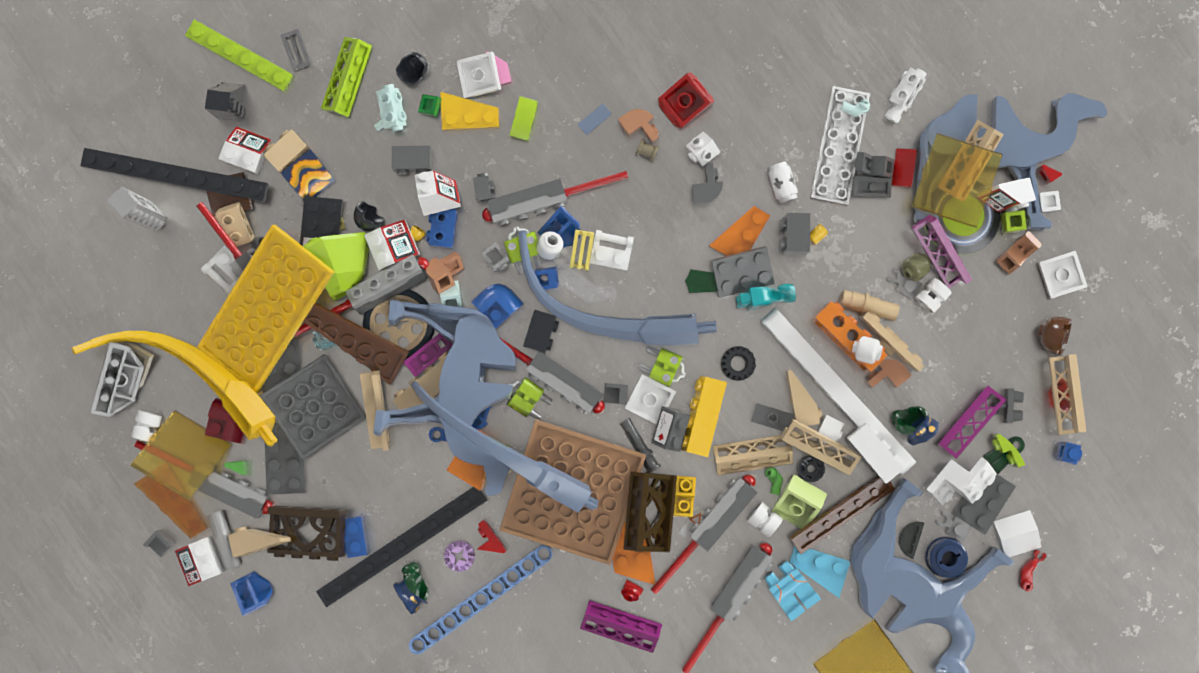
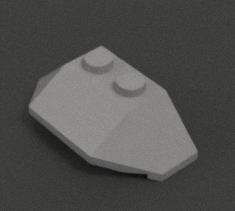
M113 342L109 343L90 413L111 417L135 401L144 365L129 346Z

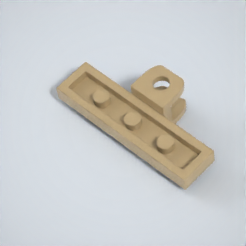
M867 312L860 318L881 338L879 340L880 344L886 349L885 353L889 357L895 352L915 372H919L924 367L921 363L923 360L916 353L912 355L907 350L909 348L908 345L888 326L884 328L879 323L881 320L875 313L872 312L870 314Z

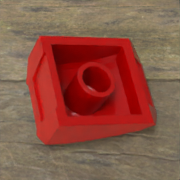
M689 72L658 98L660 109L671 123L676 127L683 128L714 103V100L698 78Z

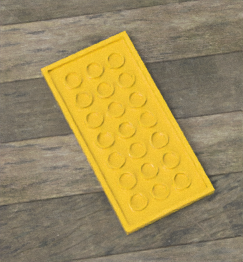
M271 225L197 348L222 365L238 380L245 381L255 393H258L334 274V271L277 225Z

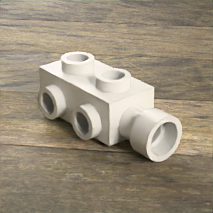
M910 67L908 71L902 74L900 84L890 94L889 100L893 107L891 110L888 109L885 114L888 120L898 124L902 112L907 111L917 93L922 89L926 81V72L919 68L914 70Z

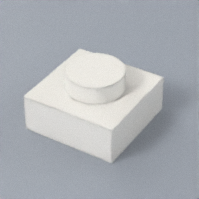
M1059 191L1038 194L1041 213L1061 210Z

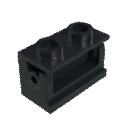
M534 309L523 347L545 354L547 350L550 351L553 344V339L550 338L552 332L557 331L559 321H556L557 316Z

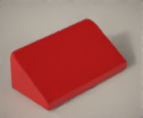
M896 148L892 186L908 189L912 187L917 149Z

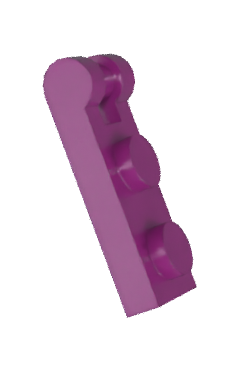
M438 334L406 359L403 364L416 377L440 358V356L449 351L453 343ZM442 340L445 346L441 348L437 343L438 341Z

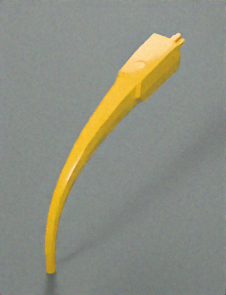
M123 331L106 334L71 348L74 355L91 348L109 344L110 342H137L159 348L186 364L222 400L225 410L237 423L248 440L261 437L266 445L270 447L278 441L271 432L275 424V416L262 399L245 381L238 380L222 365L186 342L165 334L149 331Z

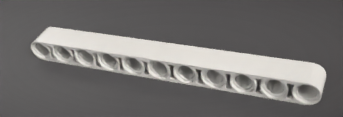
M776 308L761 320L766 329L857 428L864 423L868 426L870 424L874 426L879 432L876 436L880 441L884 439L891 447L889 449L893 456L897 454L904 462L901 465L904 470L899 473L901 476L916 464L913 457Z

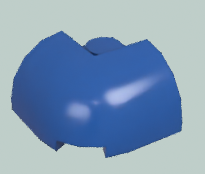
M499 283L486 287L471 300L474 306L488 317L495 329L524 305L523 301L512 289Z

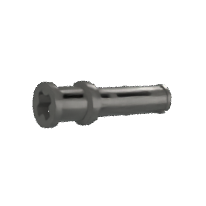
M628 418L620 423L635 450L646 454L643 464L647 470L646 473H651L661 467V464H658L654 458L653 451L645 445L631 419Z

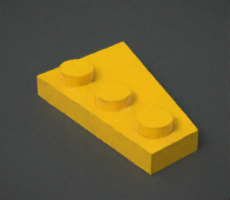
M440 92V97L442 98V130L499 128L498 107Z

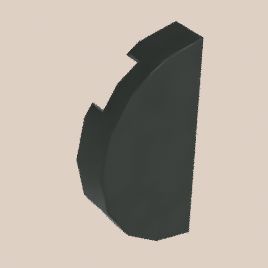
M924 522L909 523L902 529L899 535L900 548L911 559H914Z

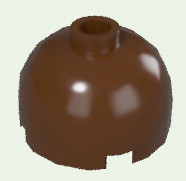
M1059 316L1047 320L1045 326H1040L1038 336L1041 337V344L1044 349L1056 355H1063L1065 349H1062V345L1068 342L1072 319Z

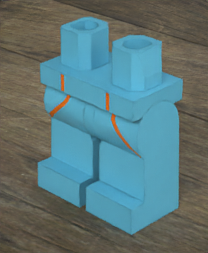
M784 561L778 566L784 575L777 578L773 572H770L764 576V579L768 584L767 588L788 618L793 621L805 612L793 595L794 593L806 609H809L821 598L799 570L789 562Z

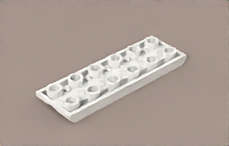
M832 86L811 198L849 205L855 174L854 160L860 149L866 113L854 117L841 111V107L844 101L851 105H856L864 99L869 101L870 93Z

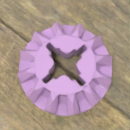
M464 541L452 542L444 552L445 564L451 570L457 572L469 569L475 559L473 548ZM462 549H464L462 556L467 561L460 559L455 564L456 556H454L453 553H459Z

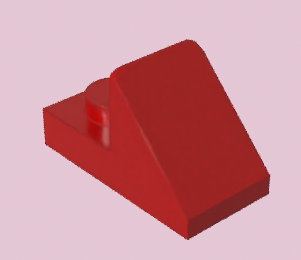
M486 519L478 524L480 528L477 530L483 538L487 537L489 540L478 547L477 550L505 553L507 548Z

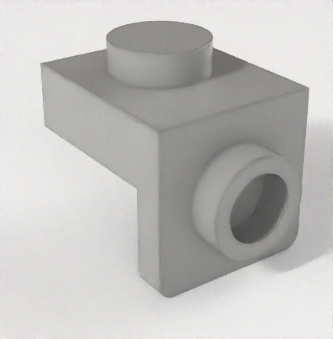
M497 242L481 252L494 272L497 270L501 272L509 266L507 263L510 260Z

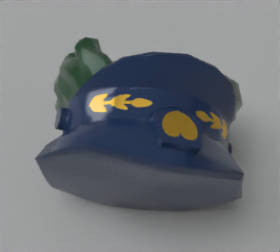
M909 407L904 410H895L892 413L891 421L896 426V430L901 434H906L907 442L912 446L927 442L938 432L939 422L929 417V413L924 407Z
M415 562L405 565L401 571L404 580L393 584L398 597L402 600L410 614L416 613L421 603L428 604L426 601L428 587L421 577L418 564Z

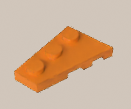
M753 206L712 242L709 247L724 256L751 250L770 215Z

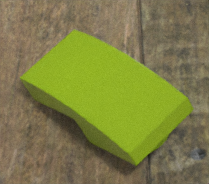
M519 96L509 136L528 141L538 101Z
M995 433L992 435L993 440L991 441L994 449L998 450L999 453L1008 452L1006 457L1010 465L1016 468L1025 465L1023 458L1010 441L1001 434Z

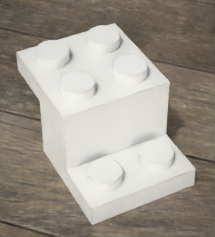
M982 457L970 472L951 459L927 490L942 506L945 502L951 500L954 491L973 504L975 500L981 498L983 490L994 482L997 474L988 461Z

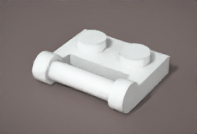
M596 230L590 264L627 271L634 237L628 236L626 238ZM600 240L626 245V250L599 246Z
M223 246L201 268V271L204 274H208L225 290L224 293L228 296L239 277L233 273L232 267L229 265L235 261L233 254L226 246ZM215 265L220 267L234 281L232 285H229L212 268Z

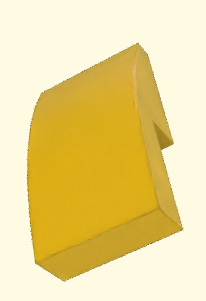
M677 476L673 517H693L696 477Z

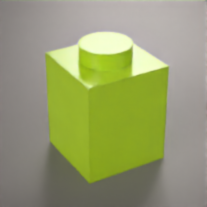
M1025 210L1001 214L1002 234L1027 230Z

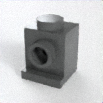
M488 173L477 174V177L473 178L477 203L487 202V200L496 198L495 194H491L495 190L493 180H489Z

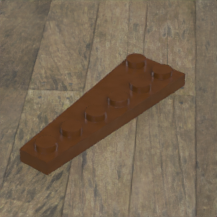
M317 303L313 305L303 321L315 331L321 333L330 342L332 341L338 345L345 353L353 356L356 361L365 365L371 372L380 371V378L389 385L392 384L409 352Z

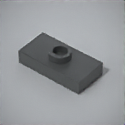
M854 176L852 196L891 198L892 179Z
M756 403L751 422L783 431L785 427L790 426L794 414Z

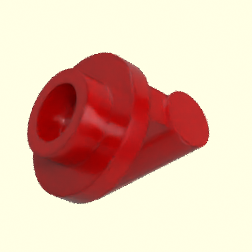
M626 580L621 594L629 602L638 601L644 589Z

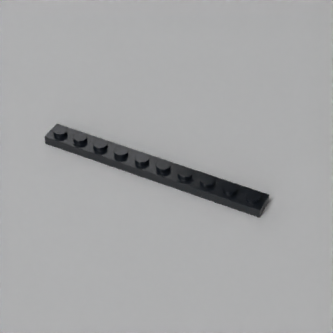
M84 148L80 164L84 168L260 202L266 201L269 186L266 182Z
M472 487L317 590L316 593L325 607L330 606L488 499L482 490Z

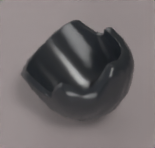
M417 52L404 55L396 67L398 78L408 85L419 83L428 71L427 60Z
M365 201L356 205L353 214L355 224L364 231H374L383 227L384 218L377 215L375 206L369 205Z

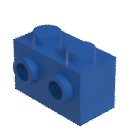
M450 209L429 214L428 222L431 223V230H427L426 242H429L430 247L453 249L458 215L457 210Z
M364 516L346 518L344 552L348 558L370 554Z

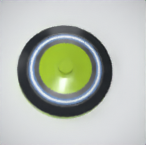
M955 179L949 180L946 188L952 190L955 185ZM978 181L975 182L964 202L938 187L931 194L930 206L939 216L938 221L958 255L971 254L986 247L993 240L999 229L1001 214L977 198V193L988 189ZM926 224L924 225L926 233L928 234L929 228ZM931 240L936 246L938 245L936 241Z

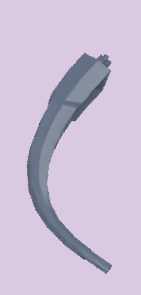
M526 230L518 231L520 256L529 287L539 302L552 314L575 328L612 338L639 341L646 345L699 344L698 334L717 332L716 321L697 323L696 313L648 316L645 319L616 318L584 313L560 303L551 297L540 285L531 265Z
M417 381L411 383V387L416 395L436 415L475 445L524 477L527 483L578 513L583 506L591 510L597 509L599 500L590 496L592 492L587 484L545 462H537L483 434L438 404Z

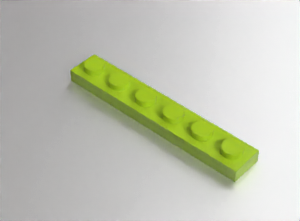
M195 19L185 34L192 41L283 92L286 91L294 77L288 71Z

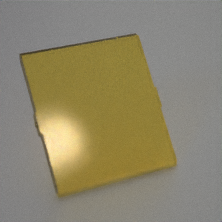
M937 133L927 163L922 169V178L911 207L977 228L986 200L992 192V184L1003 154Z
M174 410L159 430L151 436L147 445L130 466L189 501L206 478L213 473L216 465L232 444L225 440L204 435L205 427Z
M875 619L849 638L847 637L842 640L838 646L813 664L819 673H914Z

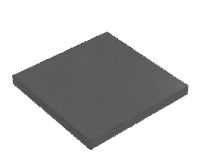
M325 354L260 395L262 401L274 414L275 421L301 460L366 419V415Z

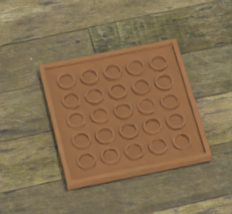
M535 419L524 455L537 462H545L587 484L592 492L590 496L599 500L598 507L591 510L583 506L578 513L527 483L524 477L517 473L499 531L610 565L626 519L630 471L641 472L646 454Z

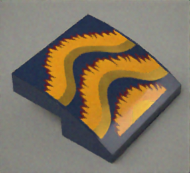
M311 149L281 172L282 176L303 201L304 196L317 197L336 182Z

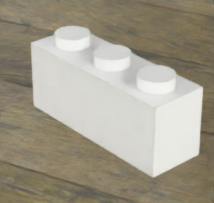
M864 423L847 438L887 484L904 470L901 466L904 462L897 454L894 456L889 451L891 447L884 439L880 441L876 436L879 432L872 424L868 426Z

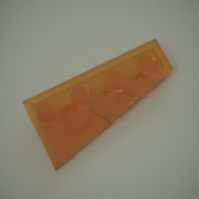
M165 463L134 483L190 539L208 528L168 463Z

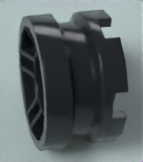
M808 455L799 460L797 472L801 479L807 482H816L823 477L825 465L823 461ZM809 465H813L814 472L808 471Z

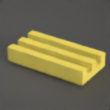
M575 230L570 268L577 267V269L589 270L594 232ZM582 235L579 260L576 263L574 261L578 236ZM586 236H590L586 264H582Z

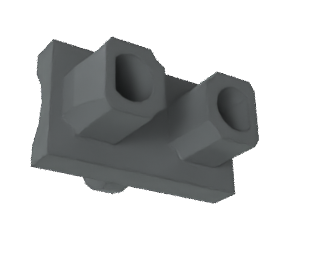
M1014 388L1004 389L1006 402L997 411V415H1002L1003 412V423L1022 421L1023 410H1013L1014 402L1023 403L1024 393L1014 391ZM997 399V403H991V407H995L1000 400Z

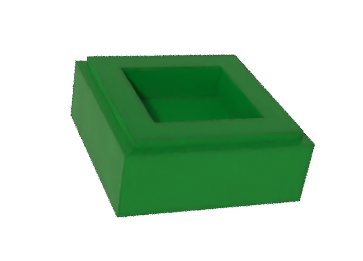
M422 94L418 113L437 117L442 98Z

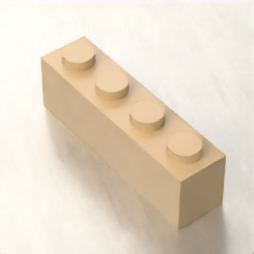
M448 352L438 358L440 362L435 366L431 364L427 367L422 377L419 378L417 376L409 382L410 386L405 391L402 388L394 394L395 399L392 402L399 410L424 404L411 387L413 381H417L433 399L440 394V376Z

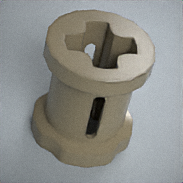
M641 139L635 154L643 155L653 162L659 146L650 145L644 139Z

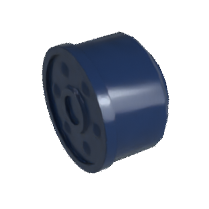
M939 537L927 546L925 563L933 574L952 578L957 577L965 570L968 563V555L964 546L957 540L950 537Z

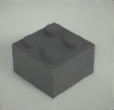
M786 213L782 220H780V231H783V237L780 239L779 248L783 250V255L806 256L810 252V213Z

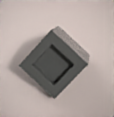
M605 383L604 403L626 405L628 385Z
M161 529L155 531L143 545L150 547L162 557L176 542Z

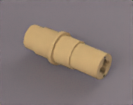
M848 290L842 291L839 304L842 307L859 312V315H864L867 312L871 314L873 312L878 317L892 321L896 320L900 308L899 304L869 296V293L862 294Z

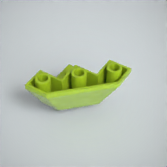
M365 232L316 237L303 245L305 249L334 271V274L325 286L334 301L347 296L345 291L358 285L366 275L369 246L364 236Z

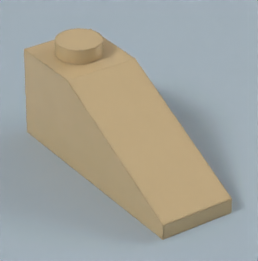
M787 370L786 376L794 420L806 426L820 424L822 419L821 408H817V404L793 371Z
M246 527L237 528L235 533L228 535L233 557L247 556L291 541L290 537L257 529H247Z

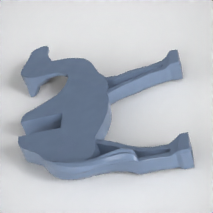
M1067 93L1063 97L1053 100L1051 104L1056 110L1057 125L1053 133L1045 135L1025 127L1004 97L996 96L992 100L991 127L1004 135L985 168L1008 167L1015 180L1030 178L1036 200L1029 202V206L1025 207L1027 229L1049 230L1052 227V222L1041 214L1038 185L1035 178L1036 165L1039 162L1062 155L1070 149L1076 138L1078 121L1095 116L1104 118L1107 115V109L1102 102L1074 93ZM978 95L962 97L950 111L930 122L920 135V165L913 222L918 223L928 215L938 219L939 216L930 206L932 190L953 157H956L977 121ZM980 128L977 132V137H983L987 129ZM975 145L969 146L967 149L968 155L974 153Z
M398 300L390 301L389 325L394 326L404 318L419 320L427 323L440 335L453 343L442 367L439 382L440 395L434 399L447 411L472 426L474 420L483 410L512 395L513 385L484 382L485 368L515 371V355L512 349L499 338L494 325L487 316L472 308L453 307L438 303L423 305L405 301L400 302ZM425 403L403 410H376L374 434L377 436H381L388 427L398 424H423L427 422L442 424L448 446L453 455L466 463L484 467L488 485L485 493L488 496H493L502 491L510 468L452 428Z
M902 478L886 504L876 512L864 533L852 547L851 564L859 586L860 607L868 616L873 618L889 596H894L903 604L885 629L891 633H899L924 623L937 624L946 628L951 634V644L938 659L935 668L936 673H970L964 661L973 648L975 630L962 607V601L966 594L979 585L989 572L997 566H1012L1015 561L998 548L993 547L989 554L985 555L974 567L954 579L940 582L933 573L921 565L894 556L896 521L899 511L907 499L921 496L923 493L907 479Z

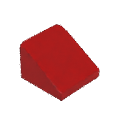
M1044 164L1037 168L1046 184L1053 182L1063 175L1061 172Z

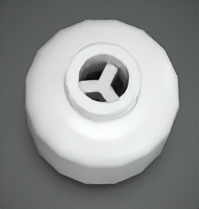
M545 232L537 243L536 249L538 254L547 260L555 259L563 248V240L555 232Z
M863 336L859 341L854 342L852 352L855 353L856 360L873 364L876 360H880L883 346L880 345L879 340Z

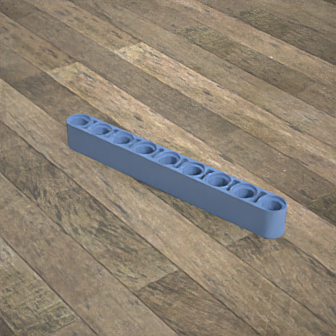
M544 544L538 546L415 635L409 642L410 651L413 654L423 653L549 562L553 555L552 548ZM542 548L549 551V557L546 559L539 556L538 552ZM525 560L533 562L534 567L531 570H526L523 567ZM510 571L517 573L518 579L516 581L508 579L507 574ZM500 583L502 591L499 593L494 592L492 584ZM478 594L485 595L486 603H478L476 596ZM461 606H468L471 613L463 615L460 610ZM452 617L455 625L452 627L447 626L445 618ZM432 628L437 629L439 637H431L429 630ZM415 640H421L423 642L422 649H416L414 647Z

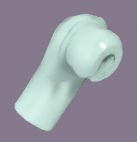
M864 99L856 105H851L844 101L841 111L858 117L867 113L870 102Z

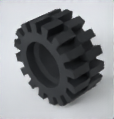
M734 346L728 349L721 358L722 371L731 380H745L753 374L756 368V359L748 348ZM735 356H741L745 359L746 365L741 371H736L731 366V360Z

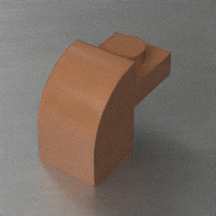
M634 109L618 119L619 125L628 138L641 129L651 144L658 141L659 131L654 124H649L654 120V117L648 111Z
M1028 231L1015 240L996 262L1010 275L1031 254L1038 250L1042 244Z
M454 251L440 260L434 257L429 261L426 272L432 288L440 294L455 285L452 275L464 268L459 254Z
M887 359L877 366L879 371L875 369L867 375L868 380L865 383L869 388H873L886 377L890 384L897 388L912 375L899 361Z

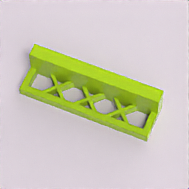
M344 37L321 109L349 117L372 45L357 38ZM349 43H352L350 50L347 51ZM345 62V66L341 70L342 64ZM333 98L332 105L329 106L330 101H331V99Z

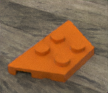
M625 521L612 558L614 572L646 583L656 584L650 552H635L623 549ZM646 539L643 540V546H648Z

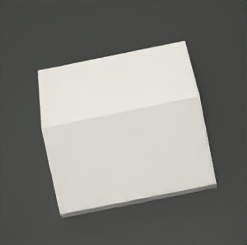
M1030 510L993 522L1001 550L1008 557L1042 547L1039 531Z

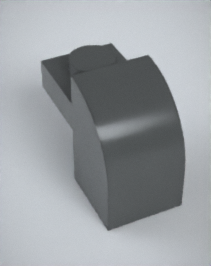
M857 152V157L854 160L856 174L873 178H892L894 159L887 156H872L865 152Z
M713 163L705 164L706 183L692 184L693 206L712 203L721 193L723 181L715 182L718 179V170L714 168Z

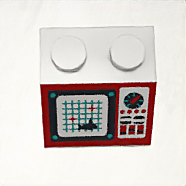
M236 126L226 139L218 159L229 165L259 175L266 158L263 154L272 140Z
M436 171L422 172L415 175L418 199L424 216L461 207L456 180Z
M1030 178L998 184L976 194L978 199L997 212L1018 211V209L1028 207L1029 202L1036 200Z
M406 219L380 227L364 235L378 270H385L411 255L415 257L420 255Z
M211 536L175 550L188 587L225 572Z

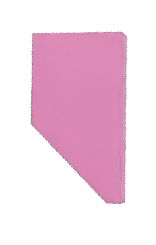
M495 56L500 85L512 83L507 62Z

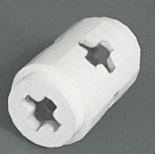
M781 162L768 167V176L775 198L779 200V204L797 199L798 190L790 165L787 166L786 162Z

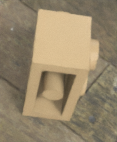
M292 129L284 131L279 136L280 140L275 144H270L263 154L280 173L310 149Z
M240 202L217 210L215 219L236 247L252 242L255 236Z

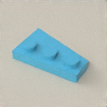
M794 546L789 563L840 598L850 561L813 549H808L800 554Z

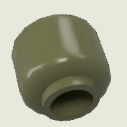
M914 253L903 262V275L912 281L921 280L931 270L930 259L925 254Z

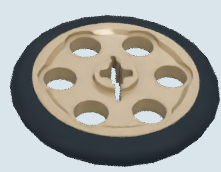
M410 289L366 311L363 317V328L379 336L383 332H388L390 334L389 341L398 346L399 339L406 337L409 340V344L404 349L409 352L405 359H408L428 343L434 334V328L427 323L409 318L400 320L404 322L410 321L402 324L401 329H398L396 326L388 327L390 326L388 316L391 300L423 305L429 304L424 297ZM379 313H383L386 317L383 324H377L375 321V317ZM414 324H421L423 328L422 332L418 335L412 332Z

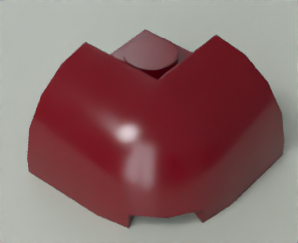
M215 398L208 412L209 418L204 435L245 444V434L225 410L222 400Z

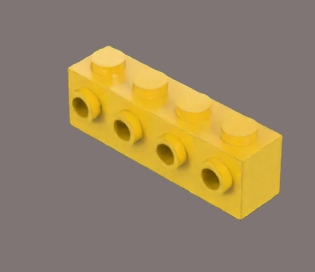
M700 376L696 380V392L690 402V419L681 450L708 457L727 382L705 376Z

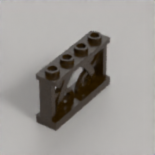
M630 471L624 550L635 552H670L677 483L676 475ZM649 478H653L651 486L649 485ZM653 500L658 511L656 518L650 524L646 517V508ZM651 536L653 539H655L654 544L651 541ZM644 539H646L648 546H643Z
M268 506V514H270L269 532L278 535L286 532L287 537H290L291 541L287 542L286 547L278 545L268 548L267 553H274V557H285V554H289L291 558H303V555L309 556V559L320 560L321 557H327L328 561H338V557L345 556V521L348 510ZM279 515H280V517H281V522H282V525H283V529H280V530H279ZM306 516L309 517L311 526L320 532L308 544L304 543L294 531L303 526ZM293 518H298V524L292 527L291 524H295ZM320 518L322 520L320 526H324L323 528L316 524L317 519ZM335 518H336V533H334V532L331 531L332 526H333L334 521H335ZM328 535L332 536L335 540V548L333 550H328L325 547L326 543L332 544L331 540L326 538ZM319 546L320 551L313 549Z

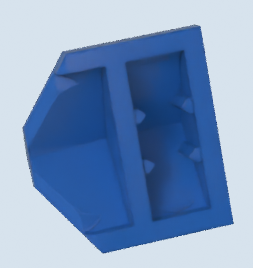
M560 206L537 233L540 236L549 231L559 234L563 240L564 248L573 245L575 230H580V223Z
M254 571L230 583L243 616L267 605L273 592L270 582Z

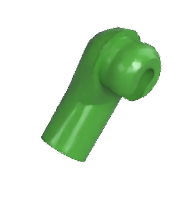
M767 468L765 476L772 483L770 493L780 495L783 477L776 468Z

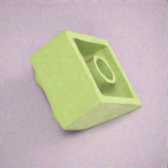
M794 474L771 512L777 513L786 521L802 529L812 522L821 510L827 493Z

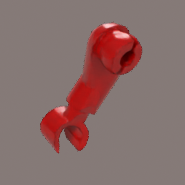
M1039 550L1033 552L1034 558L1029 560L1021 569L1020 586L1026 592H1030L1033 589V571L1037 564L1044 561L1047 557L1046 553H1043L1040 558H1037V555L1040 553Z

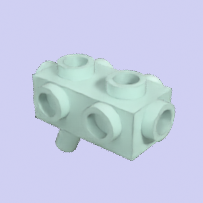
M394 84L382 86V90L376 91L381 120L374 127L377 131H380L383 127L384 129H392V132L403 130V126H406V114L402 107V95L399 92V88H394Z

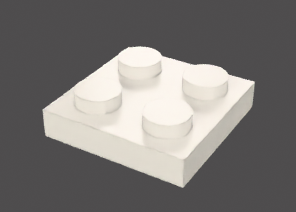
M487 52L457 61L464 98L468 99L501 90L494 52Z
M1076 251L1038 263L1049 299L1088 287Z
M642 374L625 409L657 425L662 406L669 407L676 391Z

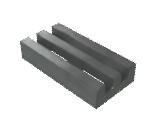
M299 29L281 34L280 36L292 70L295 72L306 66H312ZM293 35H297L301 50L306 61L304 63L302 62ZM287 37H290L294 52L299 63L298 65H295L292 53L290 51L286 39Z

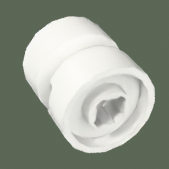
M933 277L926 284V290L922 289L915 299L926 310L934 314L941 306L940 302L946 301L952 292L941 281Z
M137 410L135 417L137 425L133 426L130 436L148 442H155L158 434L156 428L160 427L162 416Z
M763 502L754 509L747 519V522L754 528L759 527V531L767 538L776 531L783 521V518L777 513H771L770 508Z

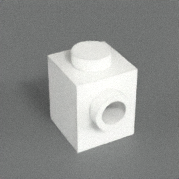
M824 415L817 432L839 442L843 434L841 429L844 423Z

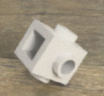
M705 132L699 134L686 145L690 152L688 153L689 158L694 163L698 162L701 166L710 162L711 159L720 153L713 139Z

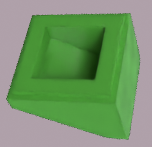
M246 460L225 462L224 467L241 475H248Z

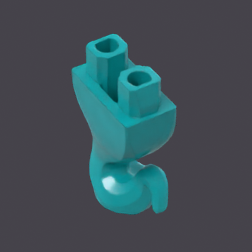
M781 284L777 289L769 287L749 288L746 292L735 297L737 309L746 307L747 311H751L777 302H795V287L793 284Z

